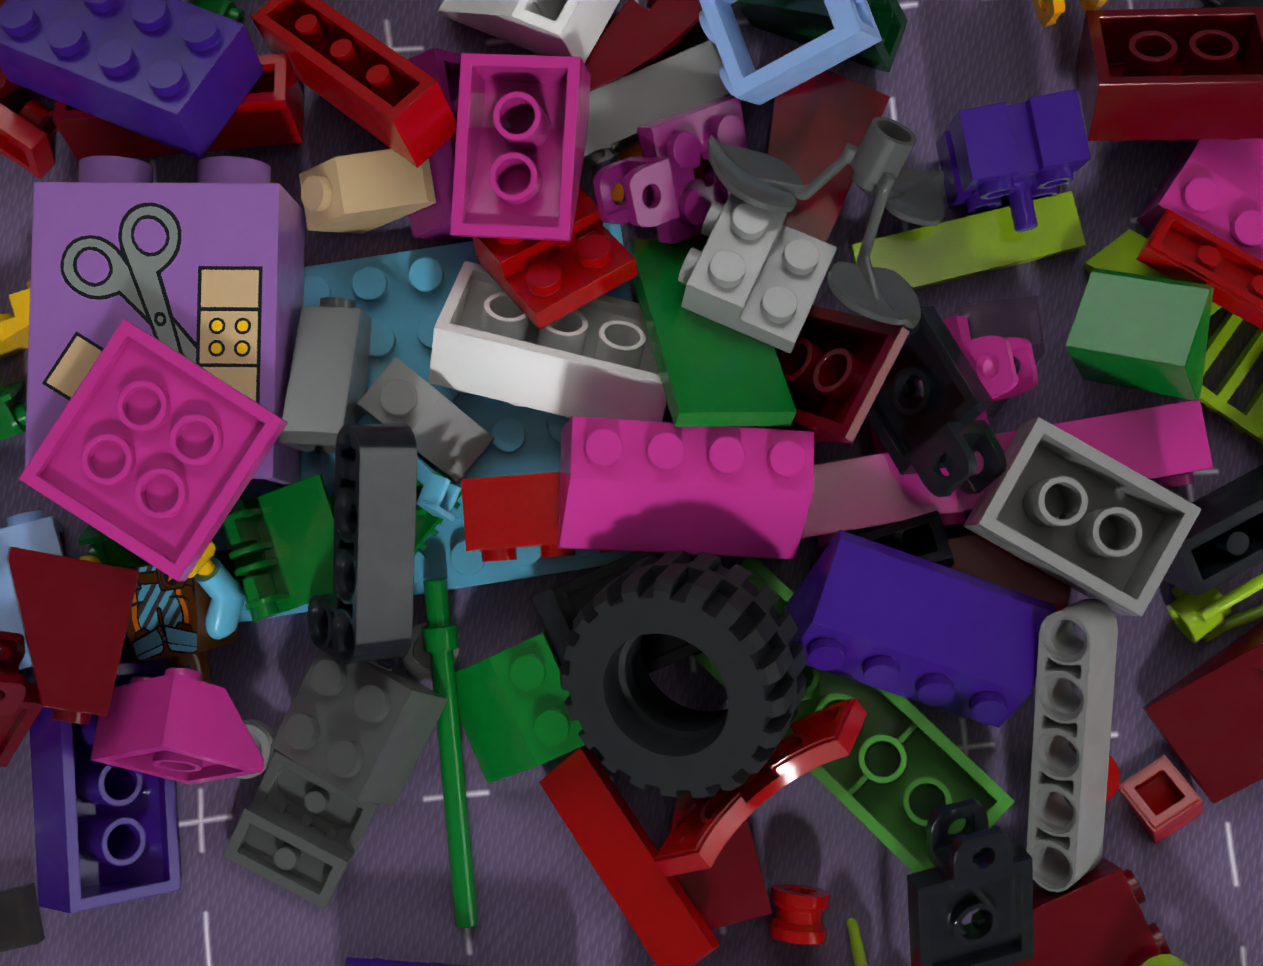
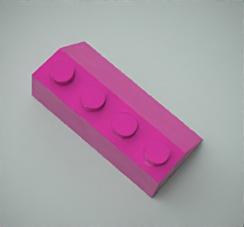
M572 416L562 428L557 548L665 554L667 551L685 550L689 555H699L701 552L722 557L793 560L797 554L814 492V432L734 426L674 427L672 422Z

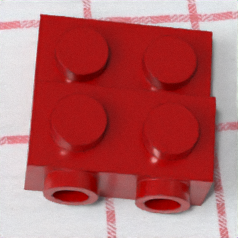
M580 187L571 242L472 237L478 263L538 330L638 275L636 258L603 226L598 205Z

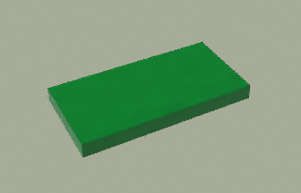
M629 239L627 250L636 258L638 275L632 278L674 427L791 426L797 411L775 348L681 307L686 284L678 281L680 270L691 247L703 251L707 241L682 240L671 244L659 242L657 239Z

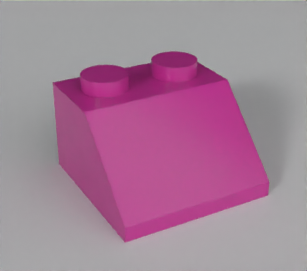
M169 668L165 670L163 676L155 678L132 677L129 684L114 687L108 716H98L90 759L190 785L261 773L264 767V759L226 689L201 681L202 674L200 672L186 668Z

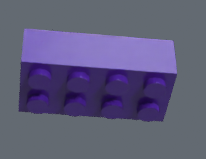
M7 0L0 8V68L10 82L197 159L203 157L264 72L244 24L182 0Z

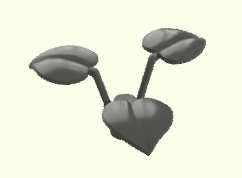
M873 118L859 146L847 143L841 155L806 185H802L799 175L780 159L752 149L723 144L711 134L707 143V151L712 168L719 180L731 193L744 202L769 211L783 213L793 211L796 205V198L800 200L809 199L841 169L850 164L853 169L850 175L851 179L863 192L873 197L875 201L857 257L858 265L843 261L833 264L827 275L829 287L841 303L867 318L892 325H903L911 329L917 326L921 318V308L913 288L897 272L887 268L872 267L870 260L871 250L884 207L897 218L922 226H936L940 224L945 215L946 208L943 198L944 171L902 169L917 142L916 136L910 129L890 118Z

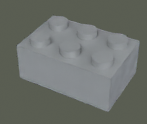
M1040 417L1021 423L1004 453L1007 463L1005 472L983 490L964 527L1090 599L1104 602L1113 612L1119 615L1142 617L1198 517L1201 508Z

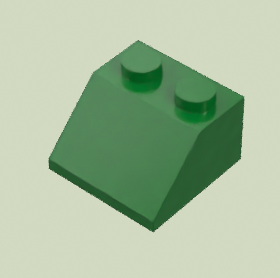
M546 631L455 672L459 719L487 783L532 769L585 745L578 735L582 730L579 721H571L564 701L570 695V691L562 690L559 670L561 666Z

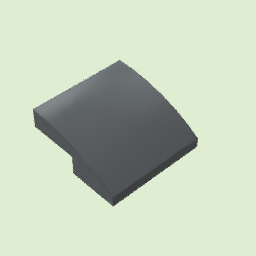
M276 750L253 800L244 808L223 856L307 901L326 909L381 804L360 802L352 799Z

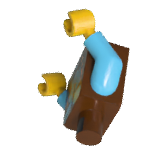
M212 541L186 581H176L151 564L128 568L139 570V576L126 630V635L129 637L134 655L140 661L171 657L172 668H186L198 671L202 674L201 681L210 684L212 683L207 651L236 642L239 636L238 622L246 597L244 589L235 578L234 560H230L228 555L230 552H233L232 549L215 552L216 548ZM85 555L79 558L81 560L101 563L97 557L92 555Z

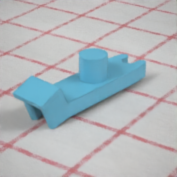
M368 411L358 421L360 425L382 424ZM417 455V480L423 484V488L416 504L433 516L453 522L455 517L451 515L461 488L450 484L451 480L439 476Z

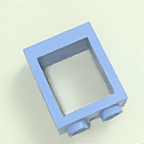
M699 0L702 11L699 12V21L708 39L716 44L722 60V64L719 65V74L725 88L736 99L757 105L764 104L882 41L867 0H824L834 29L756 71L731 4L738 0Z

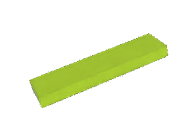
M1068 191L1056 196L1033 200L1038 223L1035 229L1016 232L1010 206L942 222L936 226H925L876 238L871 250L870 260L872 267L887 268L897 272L910 284L913 290L1080 250L1086 246L1073 193ZM862 242L852 244L849 248L853 264L858 265L857 257Z

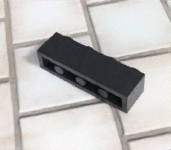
M1263 465L1192 502V504L1200 507L1201 511L1165 574L1164 581L1197 597L1263 561Z

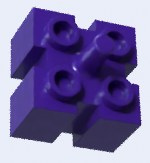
M1077 89L1029 97L1026 102L1007 106L1006 102L959 110L949 124L950 130L944 131L936 143L941 171H944V186L949 209L967 206L968 213L988 211L1001 206V197L1007 195L1016 232L1035 229L1038 223L1033 200L1058 195L1057 189L1073 181V172L1078 171L1091 159Z

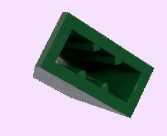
M738 0L735 2L753 27L804 45L834 29L824 0ZM867 0L882 41L847 60L879 71L890 72L908 20L897 0Z

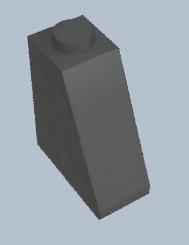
M324 297L320 298V306L302 305L282 417L288 423L280 434L279 443L306 453L335 454L339 430L345 425H360L358 421L366 413V410L358 402L367 392L371 317L363 309L355 308L356 301L346 298Z

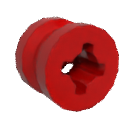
M773 885L771 900L776 905L775 917L768 923V936L794 944L817 945L825 943L827 929L822 923V914L829 907L830 893L820 888L805 885Z

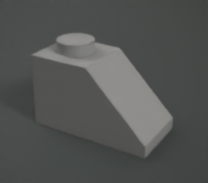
M397 357L391 361L358 402L361 407L382 424H408L415 435L417 452L457 483L461 481L495 439Z

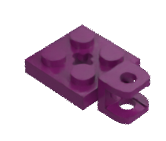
M723 96L637 127L642 157L630 156L611 163L600 169L593 178L601 220L610 224L630 222L632 225L639 227L656 226L659 242L675 244L701 233L703 223L714 200L725 204L731 193L719 180L710 163L707 143L711 134L723 144L748 149L740 99H736L734 96ZM701 155L705 163V173L702 179H697L694 176V168L700 165ZM619 182L624 189V197L621 203L616 205L612 199V189Z

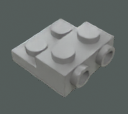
M730 193L725 204L714 200L707 213L701 234L709 237L703 251L691 247L678 276V281L686 284L681 307L791 354L838 247L783 225L787 213L758 208Z

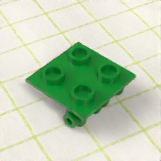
M322 474L314 475L245 502L243 500L236 502L221 526L228 547L233 551L228 555L230 560H234L236 569L234 573L239 578L241 587L245 591L247 602L245 607L247 611H250L253 623L308 604L314 595L333 593L334 510Z

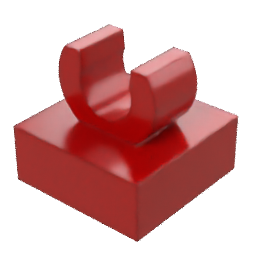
M32 99L22 108L18 115L0 103V153L41 179L55 165L49 142L57 134L58 129L48 121L53 116V110L36 99Z

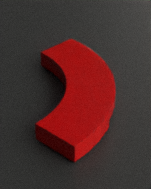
M856 698L844 700L795 721L790 726L794 733L780 741L768 762L758 773H751L743 785L731 791L720 788L717 794L712 796L702 808L694 802L672 829L655 856L654 864L664 876L669 877L711 868L733 833L769 797L803 774L833 760L849 756L867 715Z

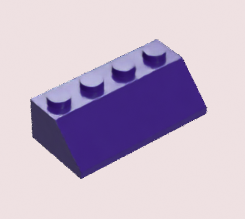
M842 530L838 531L786 603V612L790 613L798 628L791 641L792 643H801L804 646L806 665L997 728L1030 696L1037 675L1038 643L1041 624L1047 616L1056 612L1055 604Z
M168 659L119 662L114 687L129 684L132 677L155 678L163 676L165 670L168 669ZM26 670L27 682L35 683L33 670ZM42 707L29 729L39 907L75 913L181 890L175 781L90 760L99 715L92 714L90 724L88 725L54 720L52 719L54 708Z

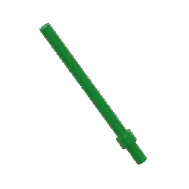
M436 578L423 581L427 626L422 627L424 652H430L433 691L448 699L436 726L455 927L470 928L478 925L453 654V650L459 648L457 624L450 622L447 578Z

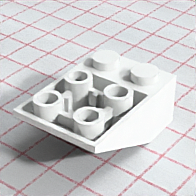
M444 0L438 12L444 17L539 55L581 57L585 64L620 0Z

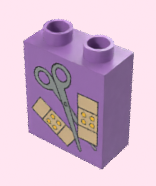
M90 156L79 160L78 182H34L25 468L123 319L135 324L279 417H283L302 305L304 306L305 211L279 183H271V167L268 164L244 157H208L198 161L197 183H153V166L147 162L120 156ZM279 436L248 485L288 486L300 481L301 451L279 443Z

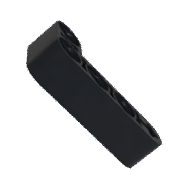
M406 423L345 425L339 430L336 439L333 593L314 595L310 599L307 620L309 633L316 647L343 664L404 657L408 654L411 647L417 443L411 427Z

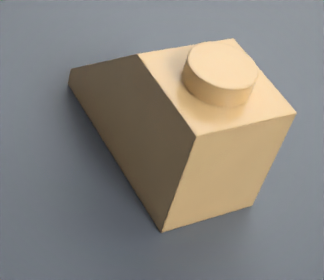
M392 149L337 156L299 174L301 200L304 205L307 228L310 231L364 234L436 203L429 158L417 168Z

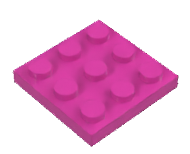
M123 319L26 466L19 480L176 581H186L288 422L135 324Z

